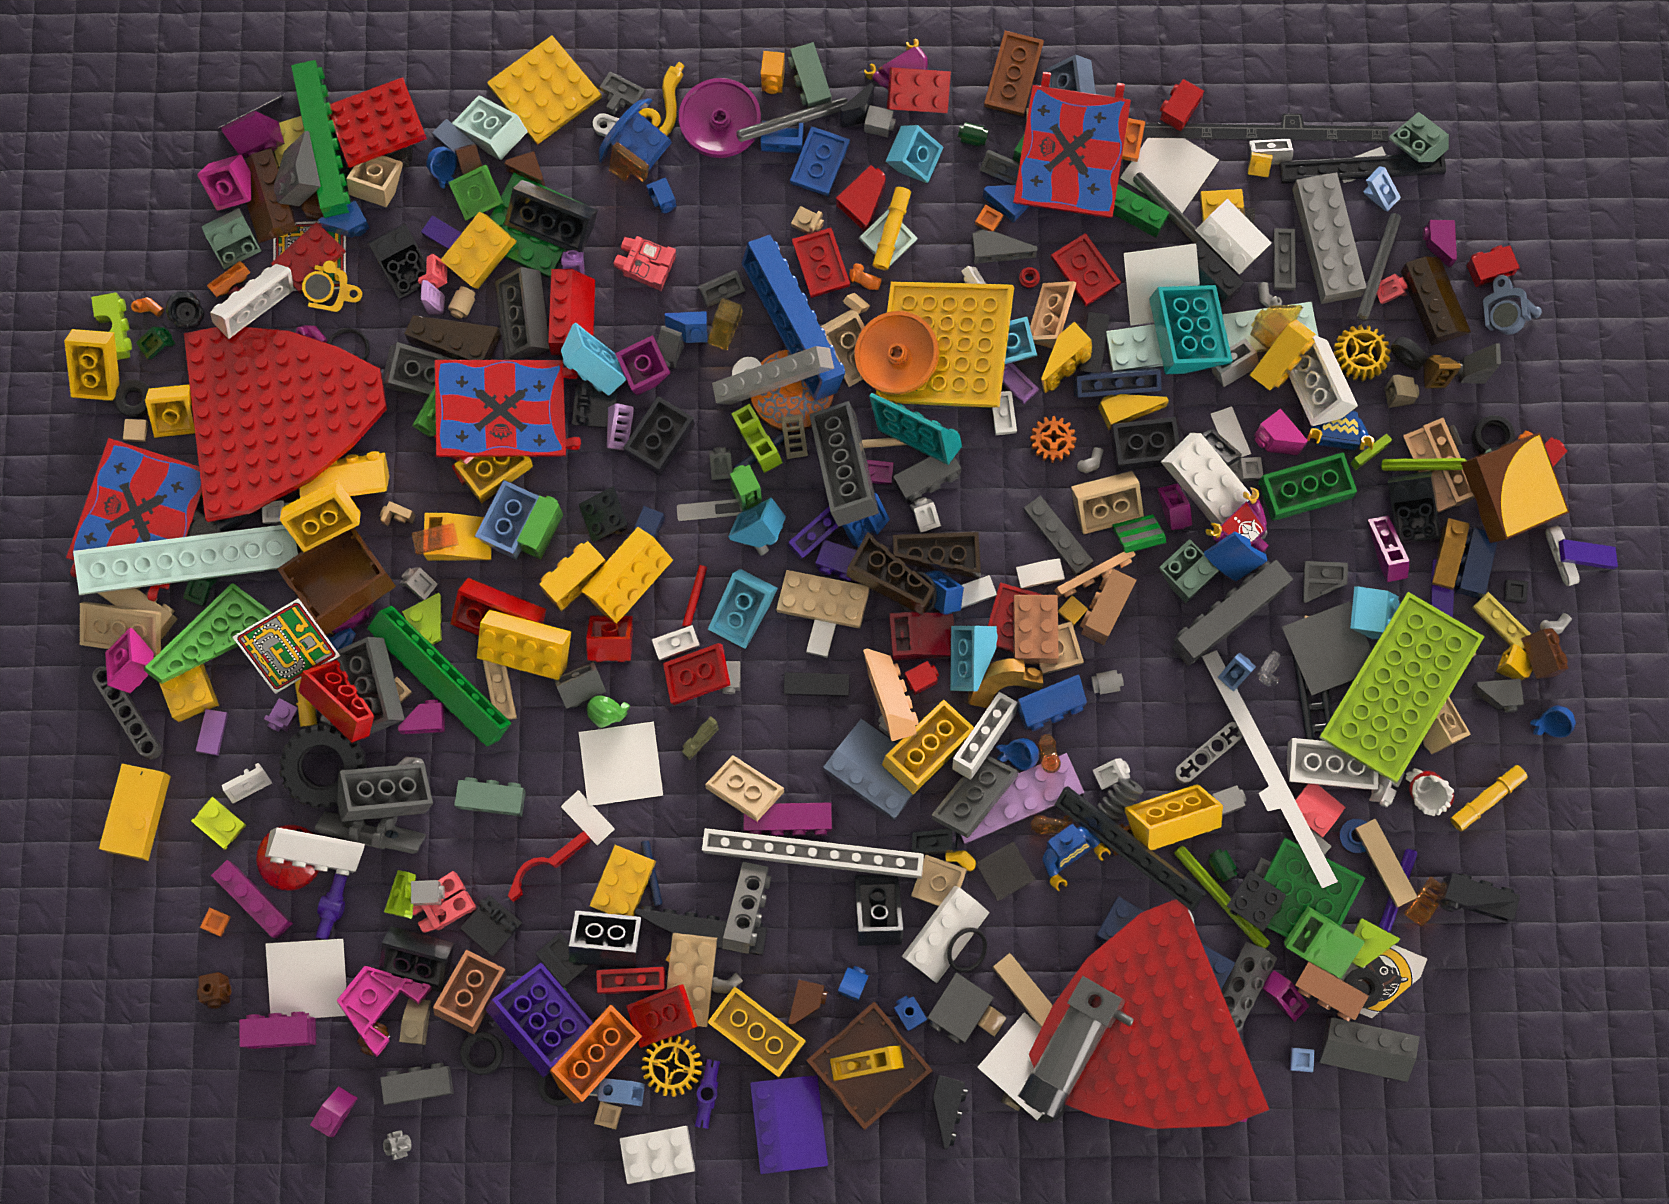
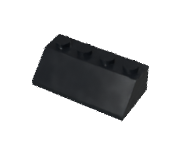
M521 180L512 190L504 225L566 250L583 252L594 228L598 210Z

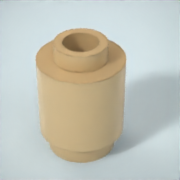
M462 286L459 290H456L448 307V310L451 311L450 314L457 319L467 318L475 301V292Z

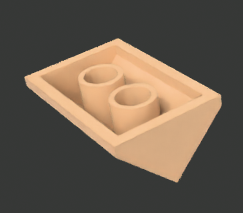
M1076 282L1042 284L1030 325L1034 344L1054 348L1058 335L1063 331Z

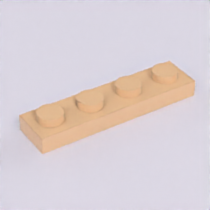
M1134 551L1129 553L1122 552L1058 586L1054 591L1058 598L1062 595L1067 598L1077 592L1075 588L1081 585L1084 588L1095 583L1094 578L1100 575L1104 578L1106 573L1111 574L1113 568L1118 565L1121 568L1132 563L1131 559L1136 554Z

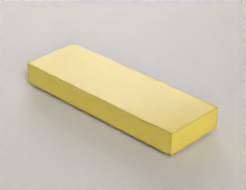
M1489 592L1485 594L1472 609L1510 646L1516 644L1524 649L1521 638L1531 633Z

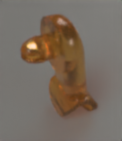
M1046 734L1041 736L1038 744L1039 749H1041V766L1045 772L1055 773L1060 769L1061 761L1055 747L1056 741L1051 735Z
M1039 814L1035 815L1030 825L1034 832L1046 834L1061 832L1071 824L1074 825L1070 816H1064L1063 819H1053Z

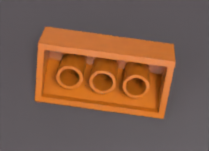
M609 1005L550 1069V1072L558 1087L574 1104L583 1102L642 1036L612 1005Z

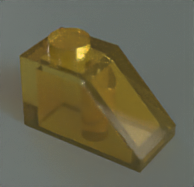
M724 298L721 299L708 338L709 344L728 350L742 316V305Z

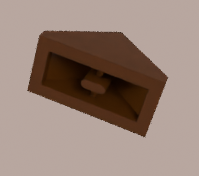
M534 151L505 161L504 164L507 172L511 174L516 173L545 186Z

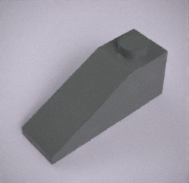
M979 230L976 233H972L971 242L974 264L1036 258L1037 246L994 231Z
M1496 343L1464 356L1459 363L1461 364V369L1457 373V376H1460V383L1485 384L1501 365L1500 344Z

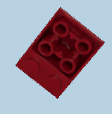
M917 612L889 613L892 661L951 657V626H954L953 614L926 612L923 615Z

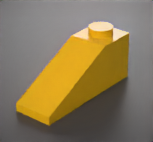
M1108 395L1100 402L1099 410L1108 430H1111L1113 424L1127 423L1165 408L1169 400L1167 397Z
M889 1046L830 1059L834 1081L904 1068L900 1046Z

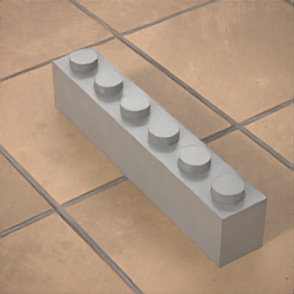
M815 346L713 382L716 403L731 405L832 370L834 365L830 348Z

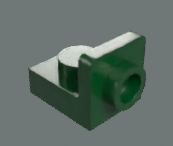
M163 327L150 328L136 342L147 359H153L165 346L172 347L175 344L171 333Z
M217 578L188 581L183 598L204 606L207 602L211 586L217 582Z

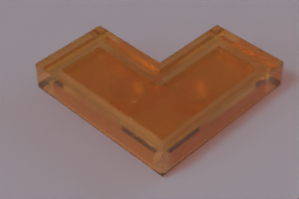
M619 142L612 146L609 170L624 182L629 178L630 173L643 182L648 176L649 165Z

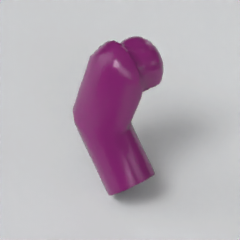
M303 325L296 329L295 333L327 342V338L316 326Z

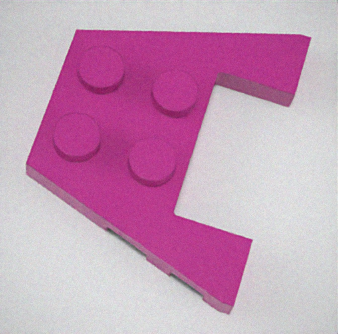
M364 966L339 996L337 1003L371 1052L377 1057L389 1043V1038L372 1026L400 992L419 1005L430 992L431 986Z

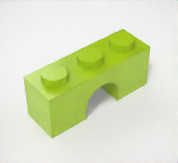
M116 292L91 297L93 313L99 323H112V328L109 332H114L117 360L130 358L129 350H132V343L130 338L127 337L129 323L127 318L124 317V311L127 310L125 300L121 299Z
M750 404L731 413L736 426L764 473L783 463L769 435L767 436L759 418Z

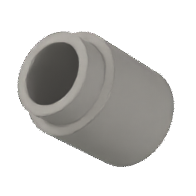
M1117 670L1096 673V676L1091 677L1094 694L1100 693L1101 695L1120 691V686H1124L1122 674H1117Z

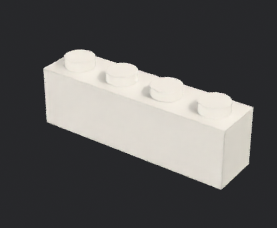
M1001 692L996 695L953 758V770L970 780L973 778L1015 716L1018 702Z

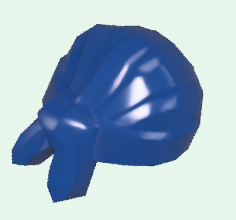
M444 146L433 149L428 154L426 167L429 172L437 178L439 186L443 189L446 187V184L449 185L448 182L454 180L452 175L457 167L455 153Z
M1556 705L1547 709L1540 718L1533 719L1530 724L1536 726L1533 731L1534 735L1541 736L1545 732L1553 737L1562 738L1572 733L1576 722L1573 712L1566 707Z
M1018 738L1011 741L1008 745L1000 744L996 747L997 750L1003 752L997 759L1002 762L1009 760L1019 770L1026 771L1031 769L1039 760V749L1028 738Z

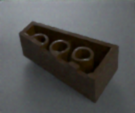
M414 315L404 333L408 342L456 360H490L501 338L498 327Z
M867 532L848 566L846 576L923 615L933 597L935 588L915 571H911L900 558H896L888 551L887 547L877 542L873 538L874 536Z
M979 532L893 535V555L896 558H900L904 564L980 579Z

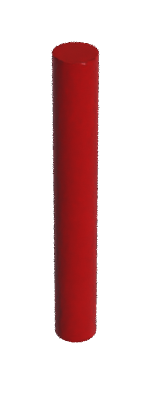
M699 565L682 623L683 627L691 626L707 571L706 566Z

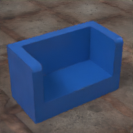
M799 123V129L784 128L762 135L761 151L801 153L803 148V123Z

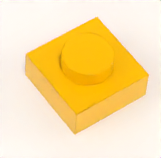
M1252 152L1248 175L1268 177L1272 155Z

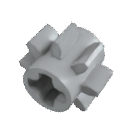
M402 1130L387 1134L388 1139H385L383 1142L385 1154L387 1156L392 1155L393 1160L408 1156L407 1151L411 1149L410 1137L406 1134L402 1135Z

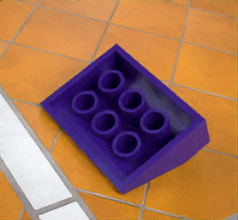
M539 963L493 998L485 1009L542 1077L550 1073V1069L593 1024L542 963Z
M818 1076L750 1083L760 1173L767 1174L828 1166Z

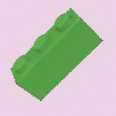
M741 465L734 468L732 473H730L732 491L743 512L762 502L761 487L750 465L745 467Z

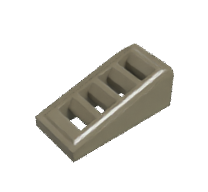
M802 414L781 417L787 459L808 456ZM798 422L799 426L787 427L786 423ZM800 430V434L788 436L789 431ZM801 438V442L789 444V440ZM802 446V451L790 452V448Z

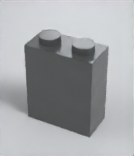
M956 973L929 1014L927 1020L930 1023L928 1025L938 1032L941 1029L949 1034L947 1037L956 1044H959L960 1041L965 1043L994 997Z

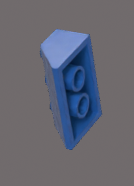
M1079 674L1018 699L1017 712L1025 730H1038L1044 727L1043 723L1051 720L1052 723L1062 720L1064 718L1063 715L1071 712L1074 715L1084 710L1083 707L1086 705L1087 700Z

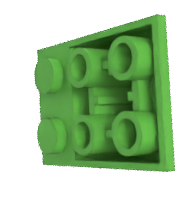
M1307 906L1284 941L1286 948L1340 979L1365 943L1364 940Z

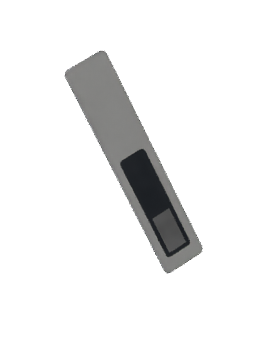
M737 499L677 505L679 521L737 516L742 512Z

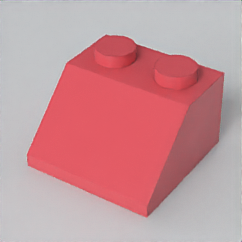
M1307 784L1295 798L1309 828L1321 838L1325 836L1346 808L1318 784Z

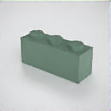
M814 42L790 49L788 63L790 69L795 70L794 81L796 87L801 88L800 99L802 105L811 108L832 101Z
M465 777V780H458L454 806L457 809L522 817L526 791L518 783H508V786L499 785V782L494 780H486V783H480L476 778Z

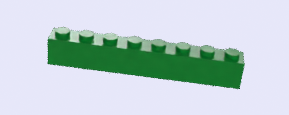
M316 60L291 65L304 131H309L321 187L317 190L320 209L324 218L349 213L348 204H351L348 191L345 192L344 186H347L345 174H341L340 168H343L341 156H337L336 150H340L337 138L333 137V132H336L334 121L330 120L329 117L332 114L331 105L329 102L326 103L325 97H329L326 84L323 85L322 80L325 79L323 68L318 67Z
M1024 135L1015 148L1013 160L1019 163ZM1117 185L1113 215L1157 238L1167 221L1169 212L1130 190Z
M393 606L378 612L367 628L375 638H384L388 651L399 659L403 666L410 670L418 678L419 682L424 684L466 728L470 729L480 742L488 747L499 741L512 723Z

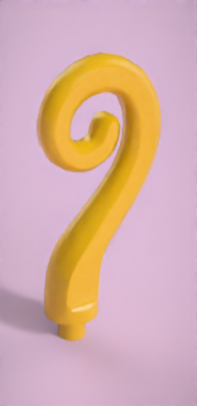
M680 62L675 67H669L662 84L666 118L659 130L666 136L674 128L677 117L675 90L684 76L682 70L685 67ZM645 108L638 112L644 118H651V123L656 128L659 126L661 117L656 110Z

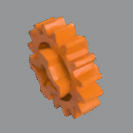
M1053 416L1052 420L1049 421L1045 417L1043 424L1038 421L1036 424L1037 428L1032 429L1031 433L1034 435L1030 437V441L1035 443L1032 444L1031 448L1037 449L1036 456L1043 455V461L1049 457L1051 463L1054 462L1055 458H1058L1061 462L1063 455L1069 457V450L1073 451L1075 448L1071 444L1076 443V437H1071L1075 434V429L1069 430L1071 423L1063 424L1064 418L1056 421V417ZM1049 428L1047 432H1042L1044 429ZM1054 436L1056 442H1052L1050 437ZM1066 445L1062 450L1057 451L1060 446Z

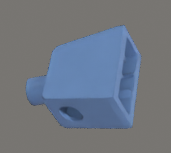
M604 1078L589 1095L598 1096V1101L642 1106L645 1084Z

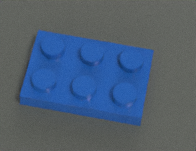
M811 126L791 176L790 184L829 197L850 144V139Z

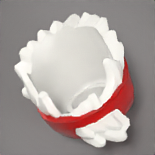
M1414 768L1413 772H1407L1406 780L1410 781V795L1414 799L1415 805L1420 810L1422 809L1424 814L1440 815L1451 807L1454 802V790L1448 786V781H1444L1433 771H1421Z

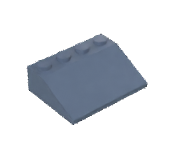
M860 719L823 767V771L893 821L896 820L913 796L905 786L882 766L885 755L897 744L894 741L891 742V739L862 719Z

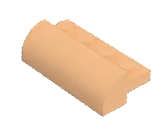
M1444 418L1423 425V428L1403 435L1412 459L1461 458ZM1432 470L1438 513L1454 506H1460L1475 498L1463 470Z

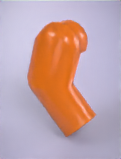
M151 298L137 299L131 303V309L134 312L150 311L157 317H160L164 312V309Z

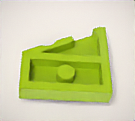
M440 593L402 611L406 620L432 645L442 640V597Z
M397 871L384 910L385 913L412 919L411 881H415V874Z
M1361 918L1353 934L1364 940L1365 943L1351 964L1363 968L1399 942L1400 938Z

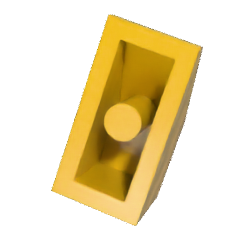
M1513 644L1503 652L1496 672L1511 679H1520L1522 681L1525 677L1528 678L1533 668L1527 653L1519 645Z

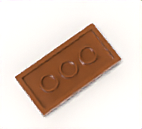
M1004 31L984 107L1024 116L1044 40Z

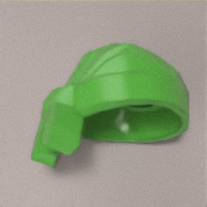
M595 696L590 699L587 705V715L595 725L602 728L611 723L622 721L628 714L627 711L630 705L623 702L619 706L617 702L609 697Z

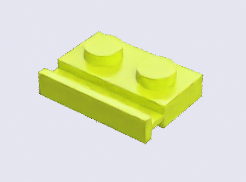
M213 797L198 812V815L191 820L225 850L230 842L246 827L245 823Z

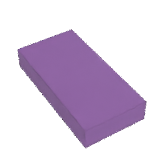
M1013 363L1005 364L1002 384L1009 391H1012V394L1024 405L1039 391V388Z
M209 709L205 710L196 747L197 752L219 756L228 713Z

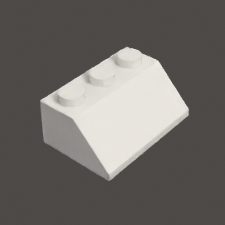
M1228 199L1195 230L1238 274H1241L1271 244Z

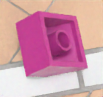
M241 154L209 163L197 174L217 211L251 200V172Z
M1281 408L1263 421L1254 435L1256 443L1261 448H1265L1267 452L1298 455L1308 442Z
M129 628L105 652L108 686L131 693L149 675L144 669L154 659V653L132 628Z

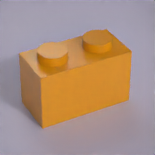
M764 51L761 68L762 91L769 94L782 93L785 74L784 53Z

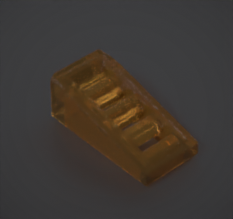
M1430 876L1418 892L1417 898L1412 900L1404 912L1407 917L1419 926H1423L1429 921L1439 905L1435 903L1437 895L1428 888L1431 887L1438 892L1441 883ZM1424 894L1427 895V896H1428L1429 898H1431L1432 900H1434V902H1432V901H1430L1428 898H1426V897L1424 896ZM1419 902L1423 903V904H1424L1425 906H1427L1429 909H1426V908H1425L1424 906H1422Z

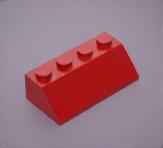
M551 269L548 343L551 355H562L561 349L574 323H577L594 336L595 279L574 269Z
M467 578L458 589L450 624L479 636L480 622L489 610L543 624L547 609Z

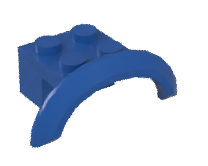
M651 98L641 99L634 103L615 123L599 148L600 163L607 157L608 150L613 145L646 174L670 146L671 140L638 113L643 108L649 106L653 101Z

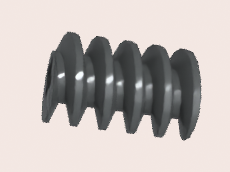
M1122 777L1118 778L1121 786L1118 784L1113 785L1116 792L1108 791V795L1111 798L1103 797L1102 800L1106 805L1101 803L1097 805L1102 813L1117 824L1118 820H1121L1124 816L1123 814H1125V807L1133 805L1134 801L1139 798V794L1143 793V789L1139 784L1131 779H1124Z

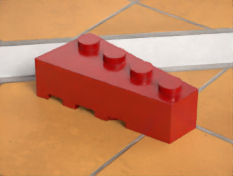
M338 660L303 671L298 692L351 742L370 735L374 715L364 699L359 698L357 695L356 687L349 683V676L340 669L341 664Z

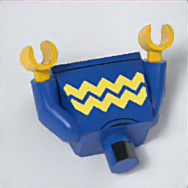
M1351 411L1342 419L1316 426L1311 425L1307 437L1308 441H1310V438L1316 439L1315 445L1356 450L1359 444L1360 450H1364V446H1369L1370 450H1373L1374 438L1369 436L1362 419L1358 418L1356 411Z
M1071 824L1047 842L1046 852L1042 860L1048 875L1051 877V886L1060 891L1058 885L1061 882L1066 887L1067 881L1058 873L1092 848H1094V852L1100 860H1103L1101 854L1107 851L1110 855V850L1105 844L1100 843L1101 841L1085 827L1076 828Z

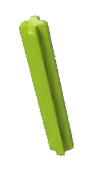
M1383 459L1381 466L1384 471L1463 470L1461 462L1466 461V459Z

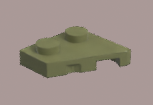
M710 716L697 730L696 735L688 739L683 745L684 750L682 753L689 761L719 730L716 720Z

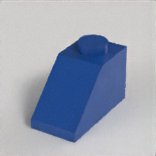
M1016 185L986 186L983 190V198L1013 223L1029 207L1028 205L1013 203Z
M356 201L348 204L349 213L318 219L325 231L350 238L363 235L370 227Z
M707 311L665 313L666 327L681 332L684 342H708Z
M942 571L925 572L936 586L937 599L934 607L942 614L960 611L964 587Z
M853 966V969L848 967L838 989V994L859 1002L868 980V975L865 974L866 970L857 966Z

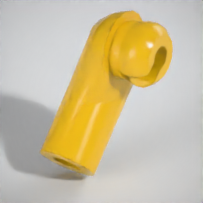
M961 850L945 853L946 862H958L967 871H973L976 867L975 859L967 851Z

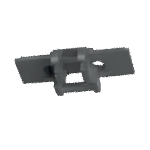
M325 811L315 826V830H318L319 833L345 838L346 841L411 854L418 852L426 837L424 833L395 826L398 816L374 818L381 821L377 827L366 825L365 819L341 822L340 814Z

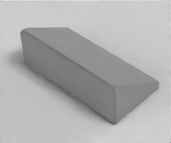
M1290 139L1249 141L1250 158L1252 152L1272 155L1271 165L1292 161L1293 148Z

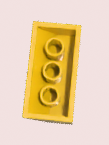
M374 451L363 456L351 454L345 458L338 459L312 482L299 488L300 498L335 480L340 482L349 496L387 491L390 476L385 453Z
M1198 784L1125 807V813L1134 837L1150 850L1174 844L1175 842L1210 832L1222 826L1223 805Z

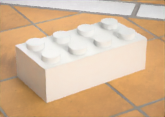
M1190 433L1161 461L1211 523L1222 525L1246 501H1249L1243 497V492H1247L1249 497L1251 496L1250 492L1201 433Z

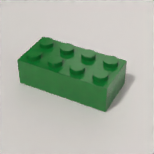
M1344 452L1265 474L1259 481L1272 521L1352 499L1357 493Z

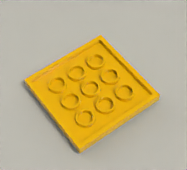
M552 35L487 82L490 89L505 107L519 116L528 131L527 133L537 145L602 98V94Z

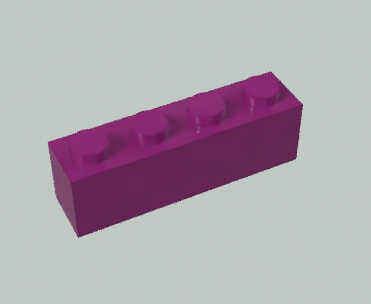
M831 803L773 804L757 822L744 814V833L758 835L771 833V836H784V833L792 832L793 836H805V832H814V835L817 836L827 835V832H832Z
M226 860L211 875L271 937L278 939L293 924L231 861Z

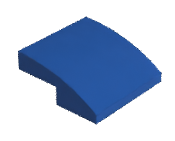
M877 493L874 494L879 514L842 525L852 545L858 548L867 532L878 535L890 520Z
M1235 531L1204 551L1205 557L1217 569L1234 581L1241 579L1267 562L1265 553L1253 548L1249 538Z

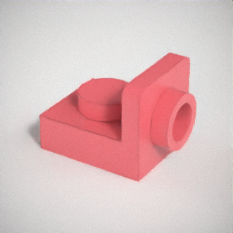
M429 255L427 257L426 274L418 278V283L422 285L423 280H427L436 288L447 283V265L436 255Z
M1397 274L1381 280L1377 291L1380 303H1387L1401 295L1403 297L1406 296L1407 292L1405 289L1408 288L1405 279L1403 277L1400 278Z

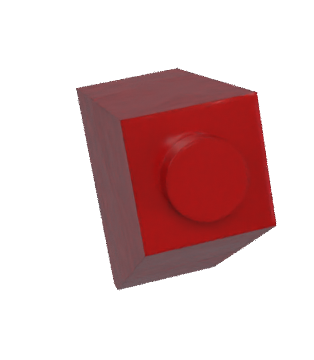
M870 165L836 197V206L864 232L871 225L885 189V174L879 168L875 169Z

